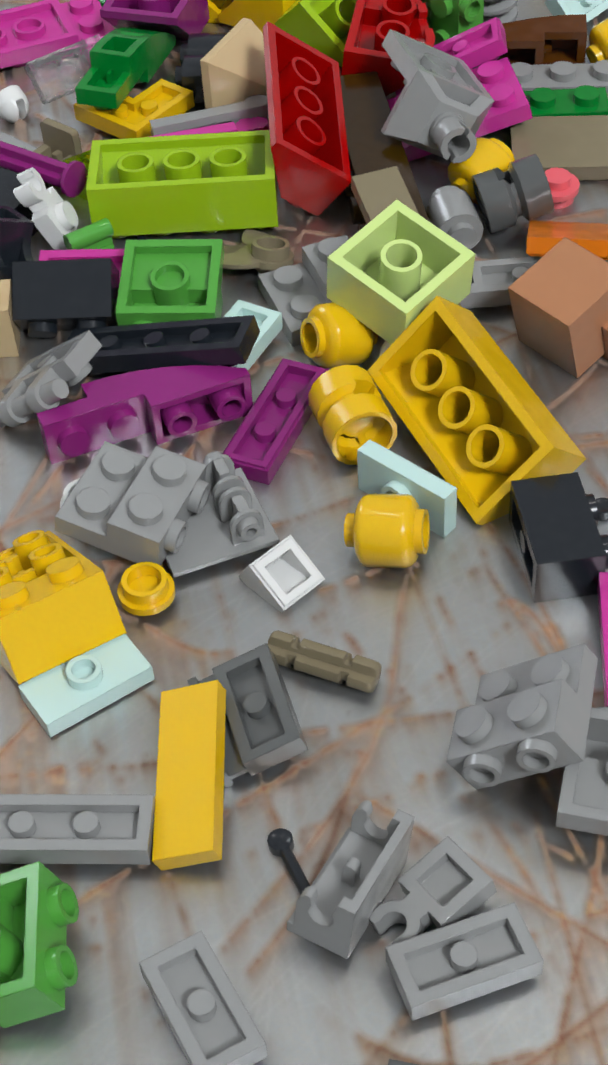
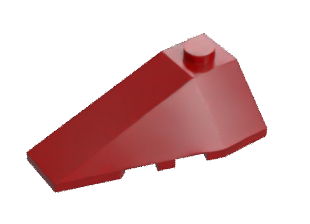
M357 0L344 48L341 76L377 71L385 96L405 86L403 83L405 78L391 66L392 59L383 48L382 43L391 29L434 47L435 35L433 28H429L426 3H422V0Z

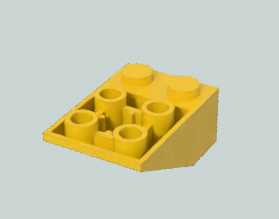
M35 530L25 533L12 542L13 547L0 552V664L18 684L127 633L103 570L50 530L46 532Z

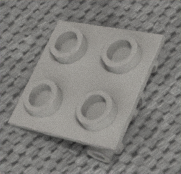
M219 451L207 454L203 460V464L207 465L205 481L211 483L210 495L203 511L200 514L192 512L187 521L188 530L181 548L176 554L169 552L165 558L174 578L276 545L280 542L242 468L235 469L231 457Z

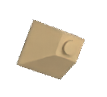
M242 18L200 60L205 109L243 102L246 98L253 95L267 96L263 33L251 19Z

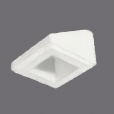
M291 534L249 564L239 575L247 587L281 613L325 580L324 576Z

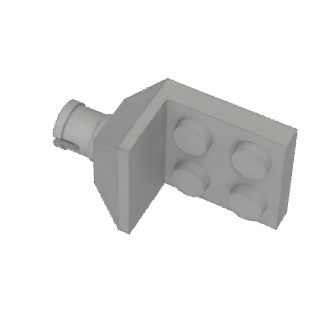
M390 29L382 46L392 59L391 66L405 78L403 81L405 86L384 123L381 132L386 136L440 156L447 161L450 160L452 163L466 161L476 149L477 140L475 134L491 108L494 99L464 60Z

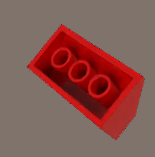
M267 21L262 28L270 146L280 195L290 205L319 216L351 183L339 62Z

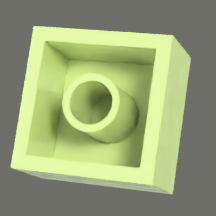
M395 200L327 257V298L346 309L358 321L392 344L436 296L458 305L470 294L476 253L399 200Z

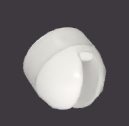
M10 85L0 91V117L10 123H16L18 119L23 120L29 113L27 96L18 85Z

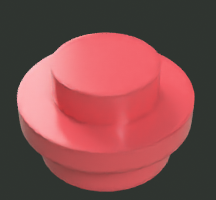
M555 167L546 170L545 174L551 190L554 209H563L570 206L579 193V179L564 168Z

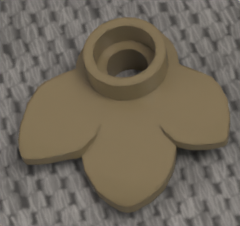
M246 229L243 232L240 245H223L225 252L224 269L248 270L255 268L258 273L262 274L282 266H291L294 262V254L289 250L290 243L288 240L253 229Z

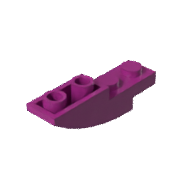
M188 365L138 370L81 384L83 399L37 413L45 452L51 465L98 450L105 441L116 444L151 432L155 442L159 445L244 417L253 406L251 379L246 368L228 366Z

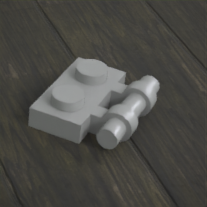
M90 330L26 362L2 390L5 396L0 400V428L5 426L17 427L29 421L33 413L58 407L60 400L66 398L69 394L68 386H74L90 373L93 367L89 361L102 347Z

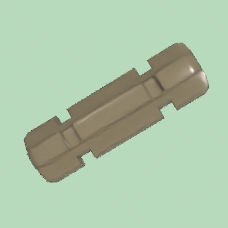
M279 630L273 631L268 639L267 645L275 655L278 665L288 668L294 665L295 670L341 685L346 681L347 686L367 693L374 692L379 683L382 665L375 660L359 655L352 658L351 653L308 639H303L300 642L299 637Z

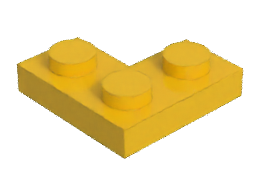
M162 78L134 98L127 96L118 109L99 110L91 105L77 104V102L73 104L76 120L120 139L152 136L149 120L184 114L195 106L193 91Z

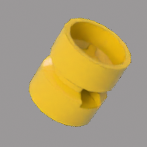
M347 364L333 367L321 374L312 384L308 394L309 406L323 430L324 437L332 453L338 461L347 465H357V449L369 439L388 450L393 446L397 437V424L366 369L358 365Z

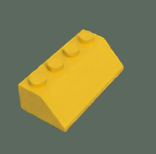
M436 296L367 370L444 480L457 488V498L476 524L484 525L509 514L511 481L573 473L586 460L582 452L470 310L442 297Z

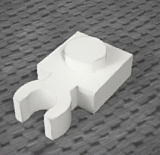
M31 167L17 174L16 178L22 185L14 188L13 193L23 206L29 207L33 212L31 221L35 223V227L54 250H67L63 241V235L77 230L78 216L70 202L63 201L53 186L46 189L41 175L35 168Z

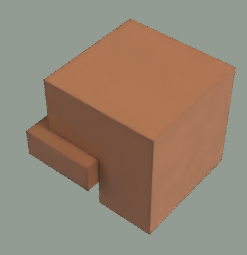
M564 237L508 287L518 340L578 379L600 357L608 360V262Z

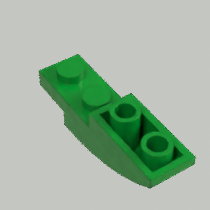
M129 27L118 28L107 33L89 51L91 68L75 87L77 104L91 105L99 110L118 109L135 84L150 82L176 45V36L167 32Z

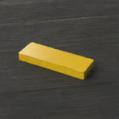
M218 680L161 692L152 862L161 871L222 860L226 690Z

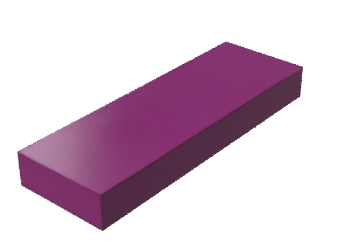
M284 358L281 360L222 453L231 457L235 469L242 468L248 480L270 485L313 413L308 400L312 384L321 374L329 369Z

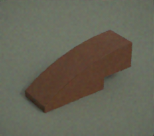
M586 14L538 17L502 24L505 29L508 53L501 55L497 60L508 57L510 64L524 62L530 65L553 64L558 61H568L573 64L585 63L587 41Z

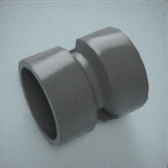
M536 154L510 162L506 172L496 167L471 176L476 200L490 234L515 226L520 216L530 221L554 212L549 183Z

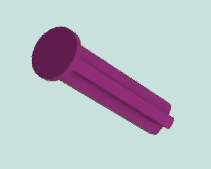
M0 141L1 168L21 173L33 167L38 171L45 183L61 188L62 193L71 198L78 196L84 189L87 181V169L84 163L74 160L68 164Z

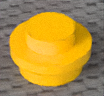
M136 563L125 570L118 584L117 594L119 603L124 610L138 616H150L160 613L168 608L175 598L173 578L157 563Z

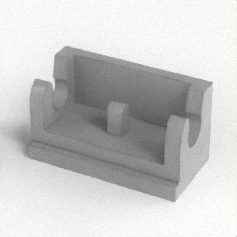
M369 800L363 801L358 806L352 816L351 828L348 827L311 886L304 889L296 902L295 911L287 921L288 931L347 960L368 927L372 912L383 902L406 864L415 819L414 816L398 809L387 826V830L381 829L370 819L373 807Z

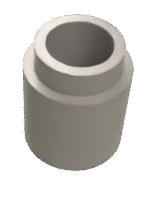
M452 185L440 187L432 193L426 211L429 222L468 249L475 247L482 238L483 224L469 194Z

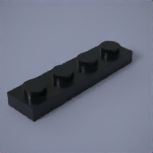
M248 315L73 329L67 341L90 330L101 343L102 347L89 361L93 368L88 376H94L101 373L133 372L171 366L220 365L231 367L237 364H245L259 336L260 329L255 316Z

